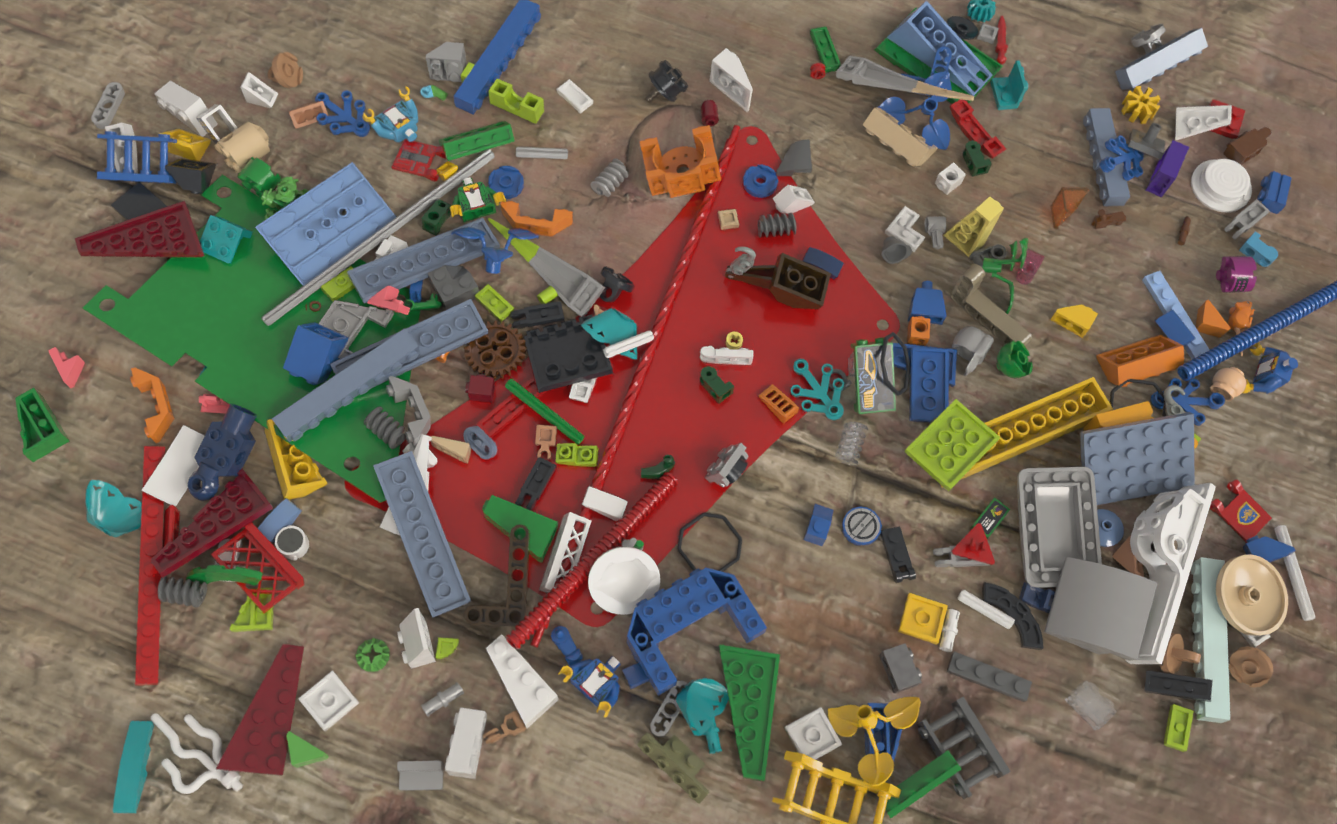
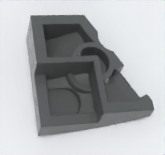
M810 139L800 140L790 145L776 172V176H792L793 172L811 173Z

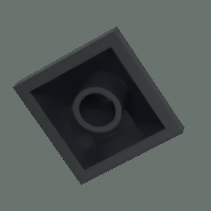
M183 158L165 165L167 172L183 190H190L193 194H201L209 188L216 167V163Z

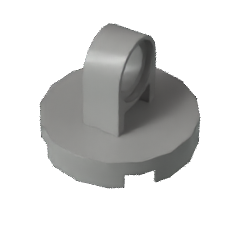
M1162 23L1150 27L1151 29L1143 30L1132 37L1131 42L1133 46L1143 45L1146 54L1152 51L1153 44L1156 46V49L1162 46L1159 36L1166 31Z

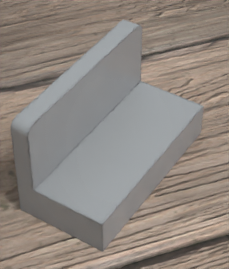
M398 761L397 771L400 772L399 790L443 789L444 763L442 761Z

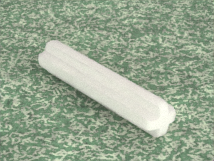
M648 330L605 347L603 353L606 358H610L652 341L654 335L652 331Z
M962 590L959 593L958 600L1003 627L1010 629L1014 624L1015 620L968 591Z

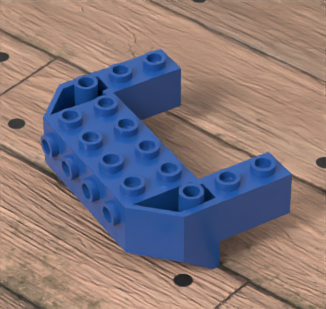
M698 568L689 574L690 577L687 579H678L672 583L673 587L667 590L663 588L654 594L655 597L650 600L646 598L636 604L637 607L634 609L627 635V645L636 663L639 662L658 696L677 684L676 677L658 648L661 641L717 609L720 614L725 611L728 612L746 643L765 633L766 625L735 575L710 568L702 570Z

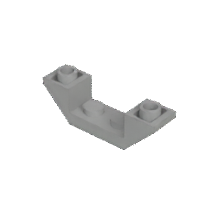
M390 376L389 385L386 386L389 397L392 396L395 403L408 400L410 407L415 409L414 416L416 421L408 423V431L405 432L408 443H412L415 450L421 435H426L431 427V416L417 385Z

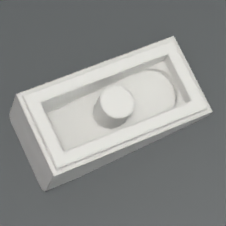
M589 486L582 505L617 521L622 518L627 501Z

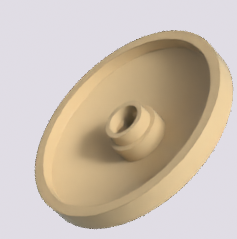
M1256 555L1237 556L1228 560L1222 566L1216 581V597L1220 610L1230 625L1241 633L1250 636L1267 635L1277 630L1287 614L1288 594L1285 583L1276 568L1267 560Z

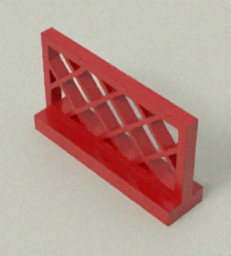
M251 522L244 526L245 529L214 551L211 557L219 565H224L225 569H229L227 565H231L230 569H233L234 565L246 566L245 568L248 569L249 566H260V572L262 573L264 567H273L275 569V576H263L262 574V578L258 583V589H248L246 583L235 582L263 613H266L296 588L299 590L303 587L305 583L303 576ZM245 537L249 541L248 548H237V542ZM224 552H233L231 561H222L218 556ZM236 552H247L246 562L235 561ZM251 553H260L262 561L250 562ZM262 580L274 581L273 590H261ZM277 581H286L290 585L285 590H276ZM260 594H272L271 601L264 606L259 601Z

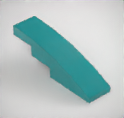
M130 721L119 766L113 813L137 812L147 777L145 768L151 751L149 743L154 729L153 721Z

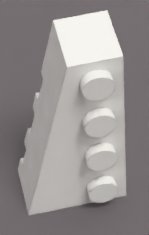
M501 634L486 650L525 727L529 728L558 701V696Z

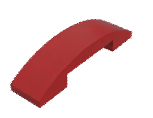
M960 99L950 105L952 115L962 132L970 141H976L980 144V151L993 159L1006 150L996 136L992 138L973 116L974 109L966 100Z

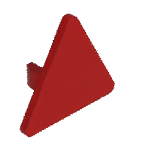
M980 523L951 551L953 555L990 565L995 563Z

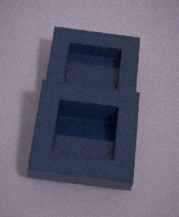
M812 247L807 249L802 260L831 273L830 277L832 279L838 277L844 264L837 258Z
M1024 582L1019 599L1033 608L1050 613L1055 592L1050 589L1035 588Z

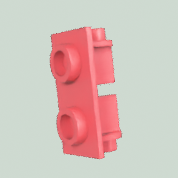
M214 394L199 396V403H202L201 412L226 414L230 404Z

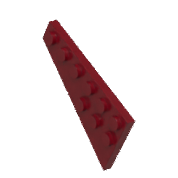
M243 469L237 473L238 477L233 482L229 481L225 485L226 489L220 495L214 496L192 518L194 521L187 528L183 527L179 531L180 535L173 542H168L151 559V562L162 578L273 509L269 501Z
M282 645L215 770L283 776L288 749L287 733L291 730L304 646Z

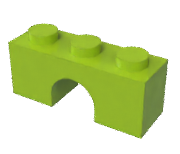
M498 78L488 91L490 104L536 124L544 112L543 98L527 92L524 98L520 97L513 91L511 84Z

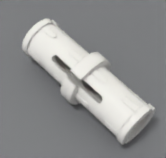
M947 609L946 620L942 627L943 633L939 649L945 652H952L955 635L958 633L957 623L960 612L954 609Z

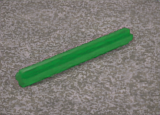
M513 379L507 381L505 387L553 426H556L558 430L579 445L584 440L585 436L519 383Z

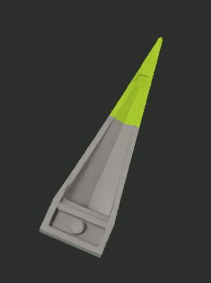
M488 218V221L508 240L510 236L508 230L510 229ZM517 238L511 240L512 246L527 260L549 286L556 290L558 296L565 304L581 317L585 316L605 287L592 276L533 242Z

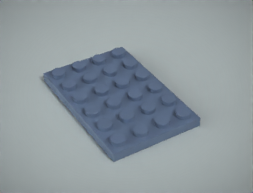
M1191 412L1080 432L1081 465L1091 469L1094 474L1097 505L1180 490L1183 487L1195 485L1194 414Z

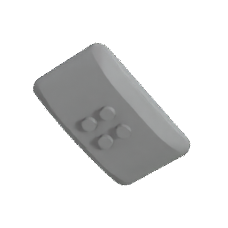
M1088 467L1027 468L1021 470L1017 476L1021 551L1026 583L1035 588L1057 587L1066 557L1102 564L1095 479L1092 470Z

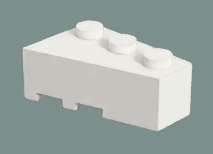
M460 708L459 713L455 714L454 726L456 727L454 734L450 738L449 747L451 748L445 764V771L449 775L475 779L483 740L482 736L484 735L487 719L486 711Z

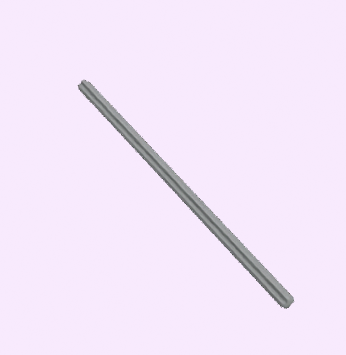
M487 149L262 316L263 322L267 326L274 323L321 288L322 285L333 279L384 239L432 205L436 200L459 185L465 178H468L495 157L494 153Z

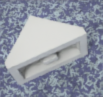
M249 72L246 74L240 87L246 102L267 108H272L278 95L276 91Z

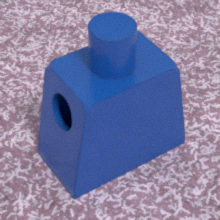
M923 281L922 287L915 289L908 314V322L911 317L922 316L930 319V324H943L946 318L943 293L941 290L933 289L931 281Z

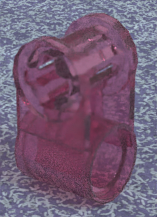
M1028 249L1024 265L1017 272V281L1023 285L1031 283L1045 256Z

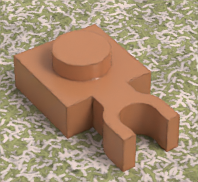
M537 425L535 444L541 446L537 458H541V454L547 452V459L551 460L549 448L550 446H556V426Z

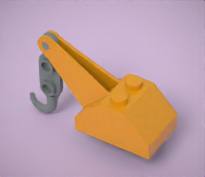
M1171 385L1164 390L1166 416L1184 413L1183 408L1171 396V392L1174 390L1180 392L1181 395H1185V392L1179 386ZM1149 401L1096 414L1083 428V431L1154 419L1151 416L1153 410ZM1194 438L1195 449L1198 446V441L1196 438Z

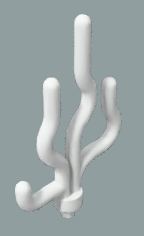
M154 713L151 715L153 723L169 738L171 749L175 755L185 759L197 758L209 770L198 776L190 785H185L182 783L177 767L169 759L162 760L161 764L171 775L172 784L178 792L183 794L193 793L207 780L212 778L219 780L227 789L232 787L236 792L243 787L239 781L241 776L237 772L215 770L222 758V740L217 732L204 728L190 714L184 717V721L195 733L212 740L213 761L201 750H185L181 748L176 732L159 714Z

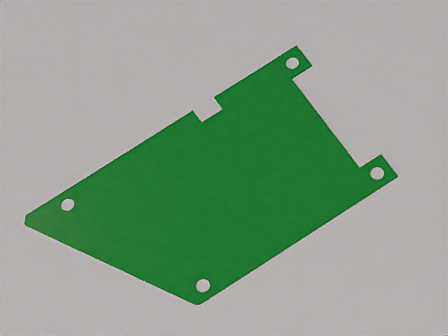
M222 174L201 196L222 208L214 216L224 218L253 231L251 238L243 237L240 240L232 263H226L204 253L205 256L171 257L129 299L106 285L82 309L171 367L185 353L207 367L195 380L197 384L228 404H235L252 411L257 415L255 421L268 429L267 420L274 418L325 383L310 384L303 377L290 375L289 371L283 369L297 326L314 322L319 324L333 302L319 288L271 325L267 326L263 322L262 316L303 287V285L255 228L265 221L267 208L270 210L275 209L277 212L280 209L276 207L271 208L266 204L263 206V201L260 197ZM222 187H227L231 189V195L227 198H220L217 195V191ZM206 224L197 232L199 241L201 240ZM358 259L350 266L354 269L367 263ZM407 287L398 289V295H403L406 299H410V289ZM355 288L336 300L359 304L362 307H376L367 302L363 303ZM105 299H112L115 302L114 308L110 311L101 310L99 305ZM312 301H318L321 304L319 311L313 312L310 310L309 305ZM409 303L404 304V306L412 308ZM313 304L312 308L317 309L319 305ZM412 311L408 315L394 312L393 317L385 328L368 319L348 350L355 353L400 332L404 328L407 329L419 323L420 311ZM333 369L326 381L335 376ZM411 370L396 376V378L410 383ZM388 380L369 389L363 395H357L349 405L341 406L333 416L321 420L316 428L308 429L296 441L288 442L276 424L273 426L277 436L294 445L297 449L378 502H383L387 500L373 465L399 456L400 445L395 449H391L388 444H385L382 439H379L377 435L366 428L364 420L371 411L377 407H382V412L386 411L388 412V417L392 416L394 418L393 422L398 421L399 427L403 426L407 400L395 403L393 397H389L386 386L389 385ZM347 458H358L360 466L353 471L347 470L344 467V462Z

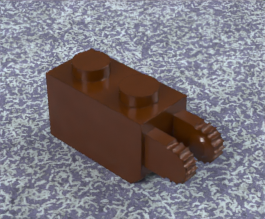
M1264 127L1260 130L1255 128L1250 132L1245 131L1239 136V139L1236 140L1234 138L1226 145L1227 149L1223 154L1229 160L1242 165L1257 156L1267 145L1266 138L1271 135V130Z

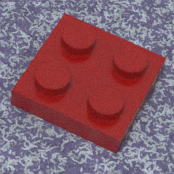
M1212 99V101L1209 104V106L1229 105L1215 99ZM1232 106L1231 124L1209 131L1231 139H1237L1245 110Z

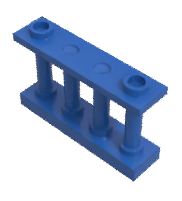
M105 131V135L97 134V138L107 140V168H105V172L97 171V179L177 184L175 179L165 169V165L168 164V143H177V139L170 138L168 134H158V137L117 135V132ZM115 140L124 141V169H122V173H118L114 169ZM132 141H142V170H140V174L134 173V170H132ZM150 142H160V171H158V175L152 174V171H150Z

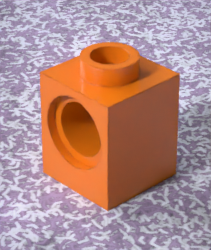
M922 316L911 317L908 323L907 344L926 346L930 339V319Z

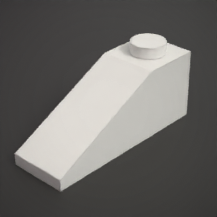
M126 123L105 127L106 131L117 132V135L134 136L132 125ZM115 140L114 163L118 173H122V169H124L123 140ZM132 141V170L138 174L136 141Z

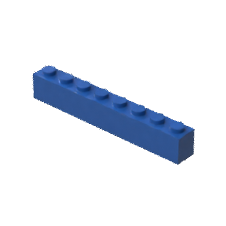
M529 0L518 1L455 93V107L473 115L477 109L481 108L483 100L489 96L488 91L495 80L500 78L503 71H506L508 63L511 59H514L518 48L523 46L526 36L531 34L534 24L539 22L541 13L538 4Z

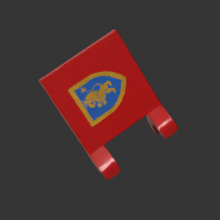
M1235 479L1229 482L1226 487L1237 496L1225 508L1219 499H1214V501H1211L1209 509L1217 513L1247 543L1246 540L1254 537L1272 517L1243 489L1242 484Z

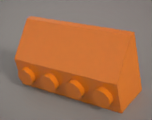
M1160 334L1098 354L1096 358L1107 380L1117 386L1128 379L1144 380L1152 376H1159L1167 371L1176 370L1184 364V345ZM1127 382V383H1126L1125 385H1123L1122 387H1126V386H1127L1128 384H1130L1131 382Z

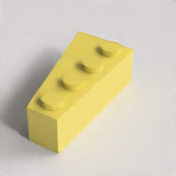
M988 197L943 236L969 257L973 252L984 246L1004 208L998 201Z

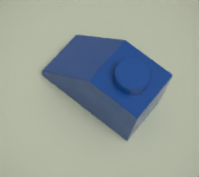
M815 504L803 540L823 546L831 525L834 510Z
M1258 536L1249 538L1243 546L1246 555L1259 556L1269 563L1289 556L1296 551L1294 547L1266 536L1262 538Z

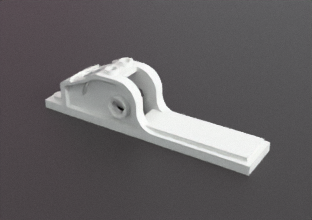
M1212 483L1186 486L1177 491L1160 493L1153 500L1154 503L1146 511L1144 510L1134 523L1130 538L1132 553L1146 567L1150 580L1158 583L1138 658L1131 661L1125 659L1130 664H1162L1216 488ZM1175 540H1176L1177 543H1178V548H1177V550H1176L1175 547H1174V541H1175ZM1151 543L1154 544V552L1151 550Z

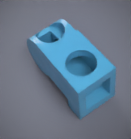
M1255 231L1239 251L1247 257H1252L1255 263L1267 267L1278 257V252L1274 247L1262 242L1259 239L1261 235Z

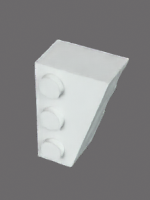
M169 81L154 94L158 99V105L162 109L168 110L199 136L204 137L207 134L196 119V117L208 110L200 97L172 81ZM212 114L206 118L212 129L218 125Z

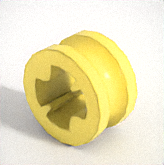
M730 332L726 338L727 348L731 350L740 349L743 342L742 335L738 332ZM731 339L738 340L737 344L735 342L731 343Z

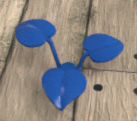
M949 71L935 73L924 82L936 87L952 90ZM925 94L930 97L921 105L909 110H905V102L899 97H890L879 106L899 121L898 125L904 123L905 114L921 109L923 114L930 115V125L925 126L922 130V137L926 139L925 143L929 146L935 145L941 150L947 149L950 142L949 126L942 119H938L933 123V112L938 107L937 102H943L949 97Z
M465 227L452 232V234L463 238L480 239L483 245L481 251L485 255L484 259L487 260L486 272L494 274L500 273L501 262L504 259L513 256V252L508 250L513 238L524 240L539 238V235L525 229L508 230L510 236L505 247L494 248L486 247L484 238L486 233L480 229Z

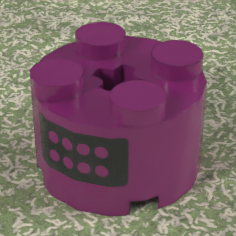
M1247 256L1222 257L1220 270L1216 271V279L1220 280L1221 291L1223 293L1252 291L1257 276H1253V270H1257L1255 260Z

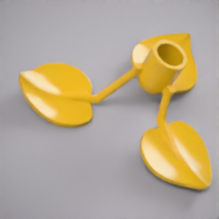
M904 697L891 701L884 708L886 717L880 715L878 711L873 712L869 705H862L860 707L857 705H845L837 708H828L829 721L838 735L851 737L857 732L858 727H863L867 730L875 755H865L859 761L858 772L861 778L871 786H878L886 782L894 769V761L889 753L879 754L871 729L876 727L877 718L885 722L890 721L896 729H906L912 726L919 714L921 702L919 697Z

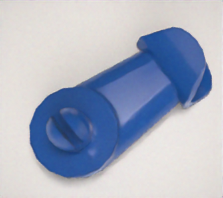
M563 626L554 628L551 633L552 641L565 655L567 663L571 666L580 662L583 655L580 649H577L568 629Z

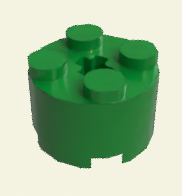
M253 157L250 158L237 176L247 190H255L260 198L262 197L261 193H264L265 190L269 191L270 188L274 191L278 186L277 184L282 181L278 173L276 175L273 174L268 164L259 158L254 159Z

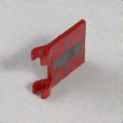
M404 139L391 168L422 176L436 182L439 179L438 172L435 169H429L435 154L446 159L445 152L442 146L437 147L416 141L409 142L407 139Z

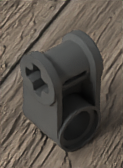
M997 244L977 250L969 258L974 264L983 267L984 257L1003 260L1007 255V250L1003 245Z

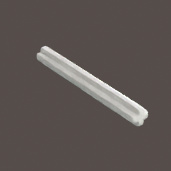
M1285 525L1275 527L1277 540L1293 547L1287 527ZM1294 552L1283 558L1304 621L1315 619V614Z

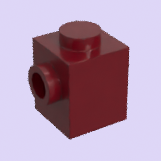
M482 374L471 375L470 382H466L465 393H468L469 400L492 403L495 389L494 378Z

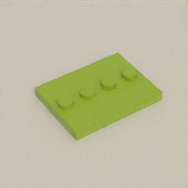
M955 399L904 452L947 491H950L1001 437Z

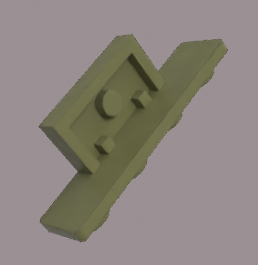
M649 733L643 735L637 746L660 769L667 773L690 798L700 804L709 794V790L695 778V775L704 767L705 763L675 735L664 746H661Z

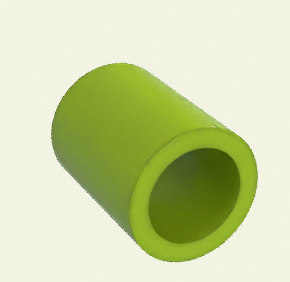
M549 286L540 292L537 298L541 304H547L556 298L558 294L552 286Z

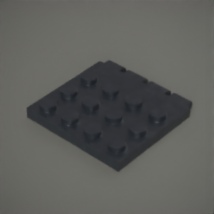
M592 315L580 317L577 323L575 319L561 322L562 327H558L557 323L545 326L542 332H540L539 328L526 331L527 336H524L539 393L613 374L610 360L603 353L605 344L595 340L581 326L584 321L592 318Z

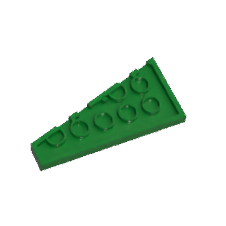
M719 644L742 776L746 779L765 781L780 654Z

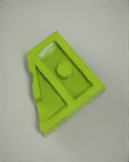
M273 587L261 588V590H273ZM260 594L259 601L265 606L271 601L272 594ZM247 596L246 602L239 610V616L235 623L230 626V631L273 630L274 606L266 613H263Z

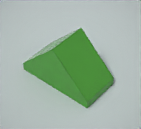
M289 731L287 733L292 766L298 768L327 760L329 757L325 752Z

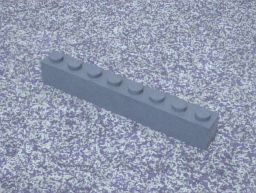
M404 328L276 415L272 420L288 442L300 439L305 431L316 428L321 420L333 416L341 406L349 405L357 395L365 394L373 384L381 383L389 373L397 372L402 368V364L417 358L418 353H420L419 346Z

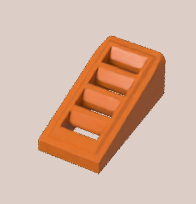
M773 384L758 396L783 424L798 413L799 407ZM773 392L774 395L768 399L766 396ZM776 397H778L779 400H777L775 403H773L772 400H774ZM783 402L784 405L779 408L777 405ZM787 407L788 410L784 413L782 410Z

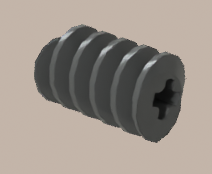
M790 212L787 216L785 213H782L781 216L775 213L773 217L771 214H768L766 218L763 214L760 215L757 225L758 236L761 238L762 232H764L765 236L768 237L769 232H771L773 237H775L776 231L779 232L780 236H782L783 231H786L787 236H789L790 230L796 235V220L793 213Z
M377 407L365 418L364 425L373 434L377 435L379 439H382L385 444H388L391 449H395L406 439V435L403 434L405 427H399L398 421L393 422L394 418L392 416L388 417V412H382L383 408Z
M167 576L161 577L158 586V598L161 602L168 601L171 604L176 602L178 605H192L195 608L202 605L207 594L206 582H203L200 587L199 581H195L192 586L190 579L184 585L183 578H179L177 583H175V577H170L168 582Z

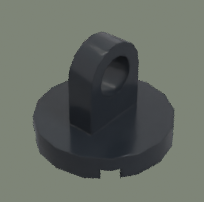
M608 266L603 267L600 272L606 278L603 283L605 289L600 294V298L603 301L614 302L622 290L627 292L633 291L635 287L633 282L623 274L614 273V269ZM611 288L612 295L607 298L606 291Z

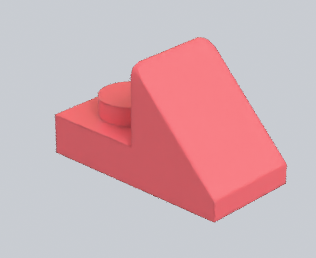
M386 286L367 302L378 308L392 310L408 315L410 310L409 307L403 305V301L397 300L399 290L392 286Z
M56 347L48 350L62 380L70 389L73 388L85 362L79 355L69 359L64 351L60 352Z

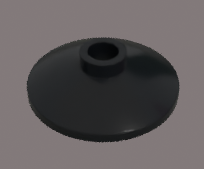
M952 16L946 22L961 39L971 40L978 35L976 25L964 17Z

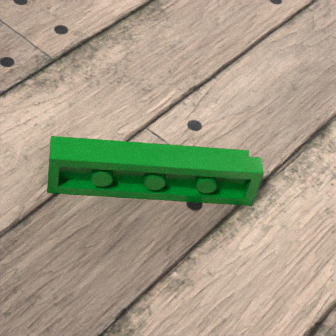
M506 121L439 139V144L443 147L446 160L448 161L515 142L511 124Z
M949 750L896 786L901 790L900 797H890L886 804V811L890 818L896 816L962 769Z

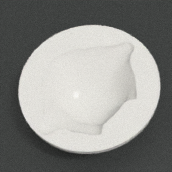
M1215 159L1205 161L1194 170L1191 177V187L1196 198L1203 205L1214 211L1224 213L1238 211L1251 198L1252 186L1249 174L1243 166L1233 160Z
M633 547L614 548L602 554L592 565L588 577L589 590L594 601L604 610L614 614H632L638 602L646 598L650 600L655 597L654 594L660 587L659 569L655 561L642 550Z

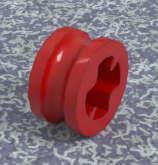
M814 63L810 66V76L813 79L825 77L824 64Z

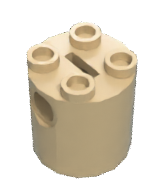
M245 122L214 145L216 150L220 154L223 153L226 157L224 161L230 169L233 168L237 173L241 171L251 157L260 159L270 152L268 135L260 126L250 122Z

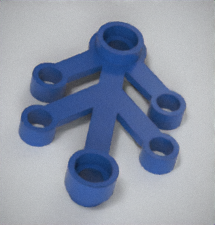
M346 90L341 94L344 101V110L331 102L327 94L320 92L316 95L315 102L323 100L325 108L337 114L336 116H327L325 113L318 114L317 121L320 125L332 123L330 130L334 135L354 132L359 137L368 135L370 124L362 118L366 109L363 100H357L354 103L357 111L356 120L352 117L351 101L353 96L350 91ZM348 122L350 125L340 126L339 123Z
M1122 135L1105 142V147L1109 151L1119 155L1116 158L1106 157L1100 161V168L1105 173H1109L1116 165L1124 163L1122 176L1126 181L1131 180L1134 176L1139 177L1144 173L1140 166L1144 153L1128 147L1126 139Z
M1173 378L1168 383V386L1173 385V382L1179 387L1182 386V382L1177 378ZM1191 379L1183 390L1185 395L1180 393L1177 397L1172 398L1186 413H1193L1194 425L1200 426L1205 422L1206 418L1190 405H1204L1212 409H1219L1224 405L1225 398L1220 393H1213L1208 398L1188 397L1192 391H1196L1200 387V382L1197 379ZM1157 391L1151 395L1150 401L1155 408L1163 409L1164 399Z

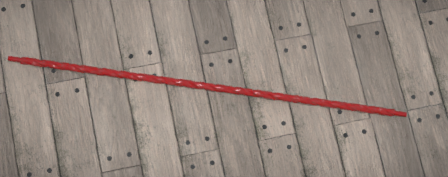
M738 125L733 126L730 137L727 138L718 160L721 180L736 145L735 140L740 130ZM720 181L711 182L708 185L707 192L673 274L671 284L664 297L662 307L653 325L652 334L654 339L646 343L623 406L614 424L612 434L603 452L602 460L592 480V488L601 491L605 476L614 459L615 450L621 441L626 422L631 415L636 397L645 379L646 371L654 356L655 347L660 341L665 322L672 310L674 298L681 287L684 273L688 269L693 250L698 243L702 227L710 212V206L719 189ZM582 506L579 516L590 520L593 510ZM576 521L574 526L577 534L583 531L585 525L579 521ZM574 538L567 545L571 553L577 550L578 545ZM568 557L564 558L561 563L564 571L570 570L572 564ZM562 576L556 578L554 587L556 584H560V580L563 579ZM549 616L548 620L543 621L544 624L538 626L539 629L535 631L530 644L532 647L538 648L544 630H547L549 626Z

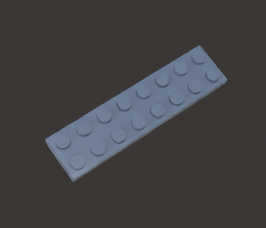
M481 218L347 272L363 303H366L386 286L401 289L428 278L429 272L444 265L458 266L484 255L481 251L483 245L480 239H467L452 234L457 229L465 227L480 229L486 233L484 236L486 247L500 248V244L485 220Z
M469 299L407 328L406 331L419 346L420 353H418V357L413 361H407L402 364V368L397 372L389 373L385 380L379 384L388 381L390 376H399L488 334V329L472 300ZM394 335L331 363L330 365L335 375ZM377 383L373 384V385L370 387V389L373 388V387H375V386H377V385H379V384H377Z
M412 451L373 465L432 618L470 603V597Z

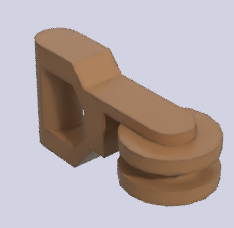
M516 710L505 716L504 723L500 725L503 732L502 735L500 733L496 734L499 730L494 728L482 737L483 739L488 738L485 741L486 744H492L508 735L516 736L527 728ZM510 719L513 720L517 728L513 731L508 729L506 722Z

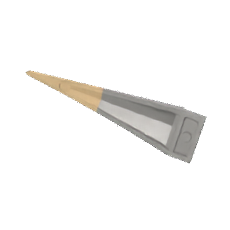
M849 56L836 71V78L846 81L852 80L853 84L974 101V96L920 82L862 57Z

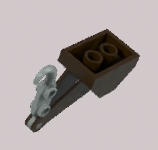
M748 247L735 248V252L742 251L747 254H742L730 266H727L726 278L769 289L778 302L793 308L819 309L823 306L831 273L784 253L777 257L775 265L753 266L756 257L755 251Z

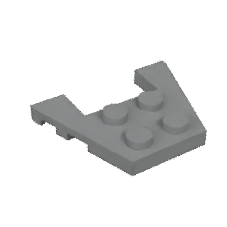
M334 300L319 324L349 337L347 344L338 357L340 360L353 354L348 348L368 319L385 328L393 317L394 312L388 309L380 310L377 307L370 306L368 308L359 306V304Z

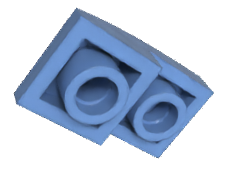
M286 498L266 517L258 527V530L270 542L275 543L277 533L282 528L292 525L302 510Z

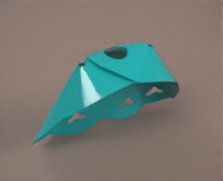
M612 308L581 324L585 331L595 340L609 343L610 345L637 335V324L625 314ZM637 347L632 348L635 354L630 352V350L620 354L631 359H637Z
M91 480L86 488L87 522L113 537L122 536L141 527L142 502L135 498L124 497L118 488L100 480ZM93 485H95L96 487H101V489H97L95 491ZM108 490L115 496H108ZM129 504H132L133 507L136 506L137 508L131 510Z
M702 678L691 680L677 694L675 700L692 733L695 736H701L710 728L712 718L720 715L725 710L728 695L727 689L722 684L713 679ZM724 695L720 702L718 696Z

